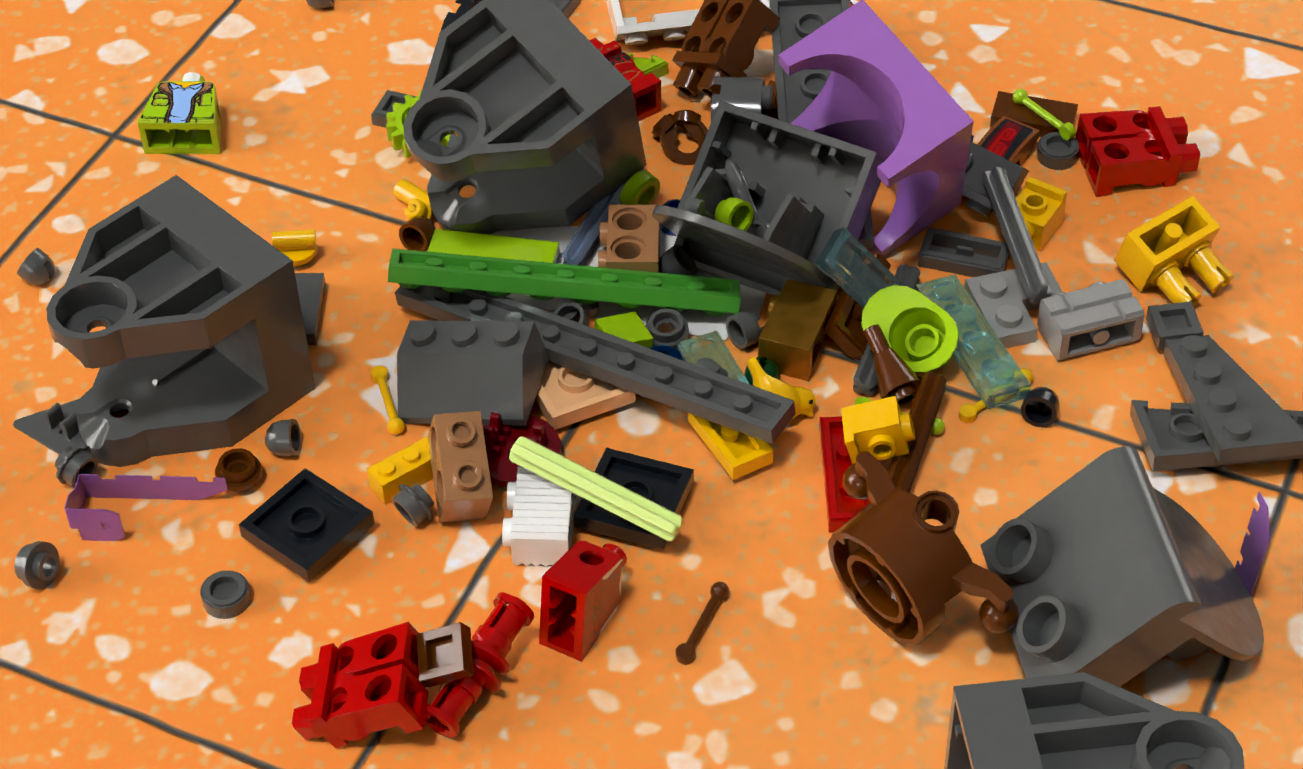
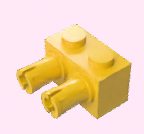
M1194 196L1187 198L1127 233L1114 259L1116 264L1140 292L1150 286H1158L1172 303L1191 301L1194 306L1202 297L1179 270L1184 266H1190L1213 294L1218 292L1219 289L1226 287L1234 278V274L1223 265L1211 250V243L1217 235L1220 226Z

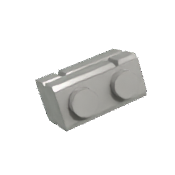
M1121 279L1108 283L1096 282L1088 288L1068 293L1055 292L1050 297L1041 299L1037 325L1038 331L1044 341L1049 344V349L1056 361L1140 340L1145 315L1144 309L1136 297H1132L1131 289L1125 280Z

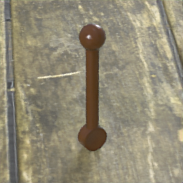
M716 582L711 586L710 593L712 596L686 643H682L676 648V659L679 663L688 665L695 660V646L720 600L728 597L729 587L726 583Z

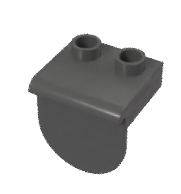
M720 100L678 208L656 205L652 217L677 236L674 245L683 247L690 254L698 269L726 279L739 280L740 284L771 295L780 294L786 279L837 290L838 293L881 183L877 176V167L884 160L875 151ZM727 159L735 161L742 171L759 219L770 224L765 234L762 226H758L753 234H750L725 223L689 212L692 200L698 198L705 201V209L714 216L716 206L722 200L732 197L726 177H722L715 170L725 168Z
M1117 447L1103 453L1019 517L1003 524L996 534L980 545L989 571L997 574L1013 590L1012 599L1018 606L1019 618L1016 625L1010 630L1026 678L1085 672L1120 687L1164 656L1179 662L1214 649L1231 659L1246 661L1260 653L1263 648L1264 633L1260 616L1237 570L1216 541L1190 513L1174 500L1152 487L1139 453L1134 447Z

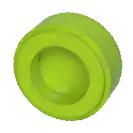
M647 170L637 172L623 187L620 202L623 205H651L660 190L659 179Z

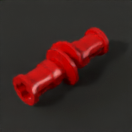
M504 592L497 594L493 600L494 609L484 624L477 628L471 639L474 675L442 684L430 704H427L425 725L444 737L455 738L460 731L458 723L470 705L477 701L482 693V689L491 692H498L501 682L492 672L506 675L511 667L504 658L511 650L512 642L522 627L529 626L535 618L532 609L518 597Z

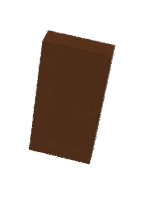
M998 91L991 114L990 127L1003 116H1006L1040 130V136L1059 132L1057 128L1024 104H1016L1013 101V93ZM1028 96V98L1064 124L1070 122L1074 126L1078 104Z

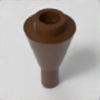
M872 325L865 329L863 334L874 354L873 361L880 398L896 396L899 406L909 403L915 399L921 380L893 348H890L880 325Z

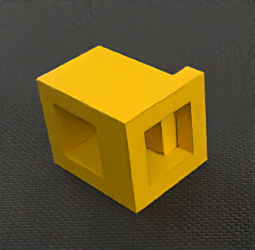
M1029 176L1025 181V188L1016 197V201L1035 250L1040 252L1063 223L1067 191Z
M896 396L841 408L844 440L852 464L856 463V457L860 452H869L877 460L909 454L908 441L915 440L914 426L910 413H901Z

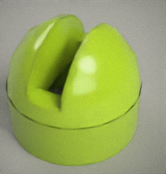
M730 197L722 200L716 206L714 216L716 221L746 232L753 221L754 210L749 202L740 198Z

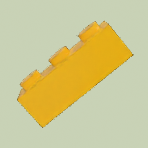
M427 436L367 468L370 489L385 505L392 502L391 499L400 492L399 485L405 484L411 488L415 484L421 486L433 479Z

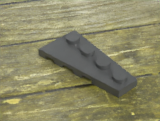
M1188 335L1183 338L1165 339L1164 356L1219 464L1303 455V429L1209 335Z
M1131 400L1130 416L1153 471H1173L1208 466L1220 467L1232 464L1266 463L1269 461L1303 458V455L1219 464L1189 404L1171 402L1170 410L1148 408V401ZM1284 410L1303 429V411Z

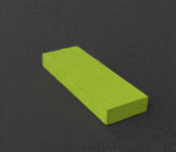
M435 229L427 252L557 263L560 249L559 242Z

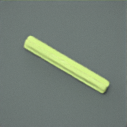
M524 436L519 437L511 448L509 459L513 463L666 541H673L682 528L683 518L681 515Z

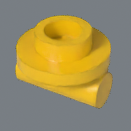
M311 229L272 232V246L293 261V266L304 265L310 262L317 254L316 231Z

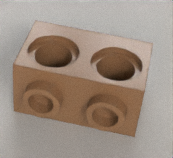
M609 205L608 222H600V247L607 248L606 250L598 251V267L659 273L660 223L652 217L656 205Z
M481 412L434 414L427 437L439 523L486 519L493 500V492Z

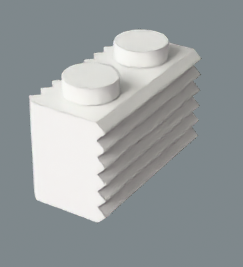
M518 466L517 481L508 482L507 510H513V517L504 518L503 547H511L512 563L516 566L520 564L526 566L533 564L536 567L540 564L545 567L550 564L554 565L571 548L576 494L521 466Z

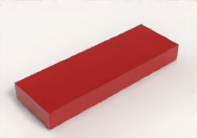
M842 416L820 417L819 420L829 533L838 530L870 503L869 499H854L847 494L843 486V475L848 467L852 465V461L845 445Z

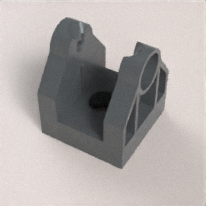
M482 0L439 33L420 99L410 108L403 124L404 139L410 153L417 162L431 173L427 185L430 206L434 217L443 230L490 235L496 231L569 226L589 211L597 202L603 200L647 165L631 83L551 0ZM450 135L447 147H444L441 141L445 136ZM471 185L476 188L475 194L470 198H463L459 195L460 190L464 186Z
M177 175L88 229L65 285L52 296L46 308L47 322L55 343L65 347L80 360L85 368H100L93 387L81 397L76 407V417L83 445H88L91 448V454L103 465L123 467L138 464L154 456L232 447L316 389L293 261ZM96 327H106L101 331L90 332L91 329ZM119 411H129L126 416L121 418L112 416V414Z
M1085 672L953 687L944 769H1244L1245 767L1241 745L1233 732L1218 720L1198 712L1174 711Z

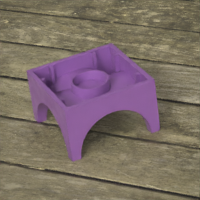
M860 0L779 54L778 64L789 76L804 69L819 68L831 70L828 80L817 97L790 124L875 151L884 160L877 167V176L887 188L894 184L896 201L889 220L884 228L874 237L873 251L877 255L887 256L961 204L974 121L864 0Z

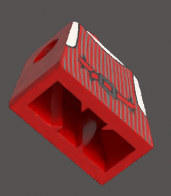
M578 541L542 576L539 644L580 662L583 661L620 604L622 570L627 562L626 554L620 547L614 544H605L601 548L587 541Z

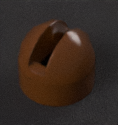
M416 216L400 227L399 238L406 249L425 251L430 245L436 228L434 223L427 217Z

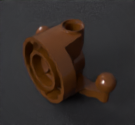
M860 452L856 457V463L850 465L845 471L842 479L843 486L847 494L854 499H869L870 503L836 530L828 541L830 560L836 574L856 605L878 628L889 637L904 645H919L935 632L945 621L944 604L961 591L972 596L986 598L980 606L979 615L983 626L992 633L1001 634L1012 630L1019 618L1018 606L1012 599L1013 590L997 574L972 562L970 555L955 533L959 508L954 498L945 492L937 490L928 491L917 497L903 489L895 488L885 467L869 452ZM935 519L943 523V525L933 526L925 522V520Z

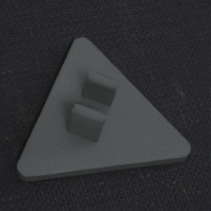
M80 399L62 405L56 403L50 409L17 419L13 423L14 428L59 455L69 446L81 447L83 443L76 417V407Z

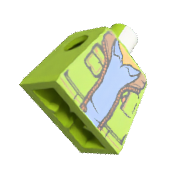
M195 72L184 74L181 81H162L158 83L137 123L144 154H221V116L215 84L205 81L203 76Z

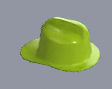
M892 285L876 292L869 298L863 309L861 322L863 331L872 325H880L890 348H893L914 373H927L943 365L947 366L951 362V357L957 348L959 338L956 322L945 310L919 291L908 286Z

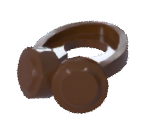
M691 110L676 111L674 115L670 113L664 115L653 126L651 133L657 139H660L665 154L673 161L683 165H694L708 129L701 122L700 114ZM675 125L684 128L687 135L696 139L698 142L696 151L683 153L678 150L675 145V140L678 138Z

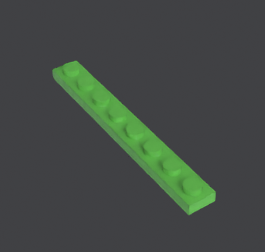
M393 248L388 269V282L398 283L400 286L410 289L420 288L424 285L442 287L444 290L454 293L470 289L486 291L490 295L499 297L514 293L529 295L537 300H551L554 297L570 298L581 304H595L598 301L615 302L625 308H638L641 305L659 306L661 309H673L677 312L685 309L703 310L705 313L713 316L739 313L741 302L739 280Z

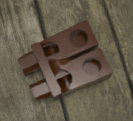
M704 0L683 42L682 51H677L672 59L681 68L673 86L688 97H697L701 91L706 96L712 98V94H720L721 85H713L715 76L747 77V74L743 71L752 63L754 47L763 31L773 32L780 17L760 0Z

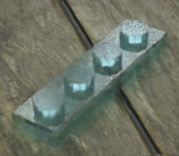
M956 274L916 284L915 290L945 310L956 322L959 338L953 356L986 407L991 409L1023 400L1030 391L1031 384Z

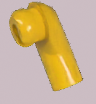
M405 179L400 180L395 185L393 194L397 199L409 205L408 209L405 208L404 210L408 220L416 216L427 217L429 220H432L434 214L430 206L428 192Z

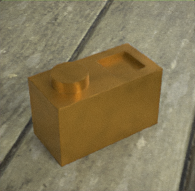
M786 279L780 294H773L769 302L767 321L759 336L758 357L762 356L768 360L775 361L781 375L809 381L829 338L824 332V328L837 302V290Z

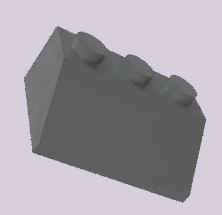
M410 320L397 352L398 418L402 419L404 423L431 424L434 414L480 411L482 425H490V414L495 412L501 414L503 425L526 426L549 360L535 321Z

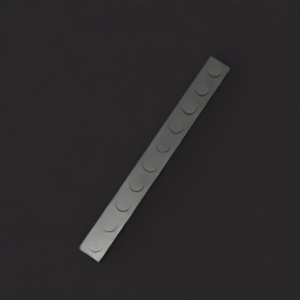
M425 285L416 289L400 286L395 291L398 305L440 321H535L549 356L548 361L771 444L774 443L796 414L794 400L506 296H493L486 291L470 289L454 293L446 291L442 287Z

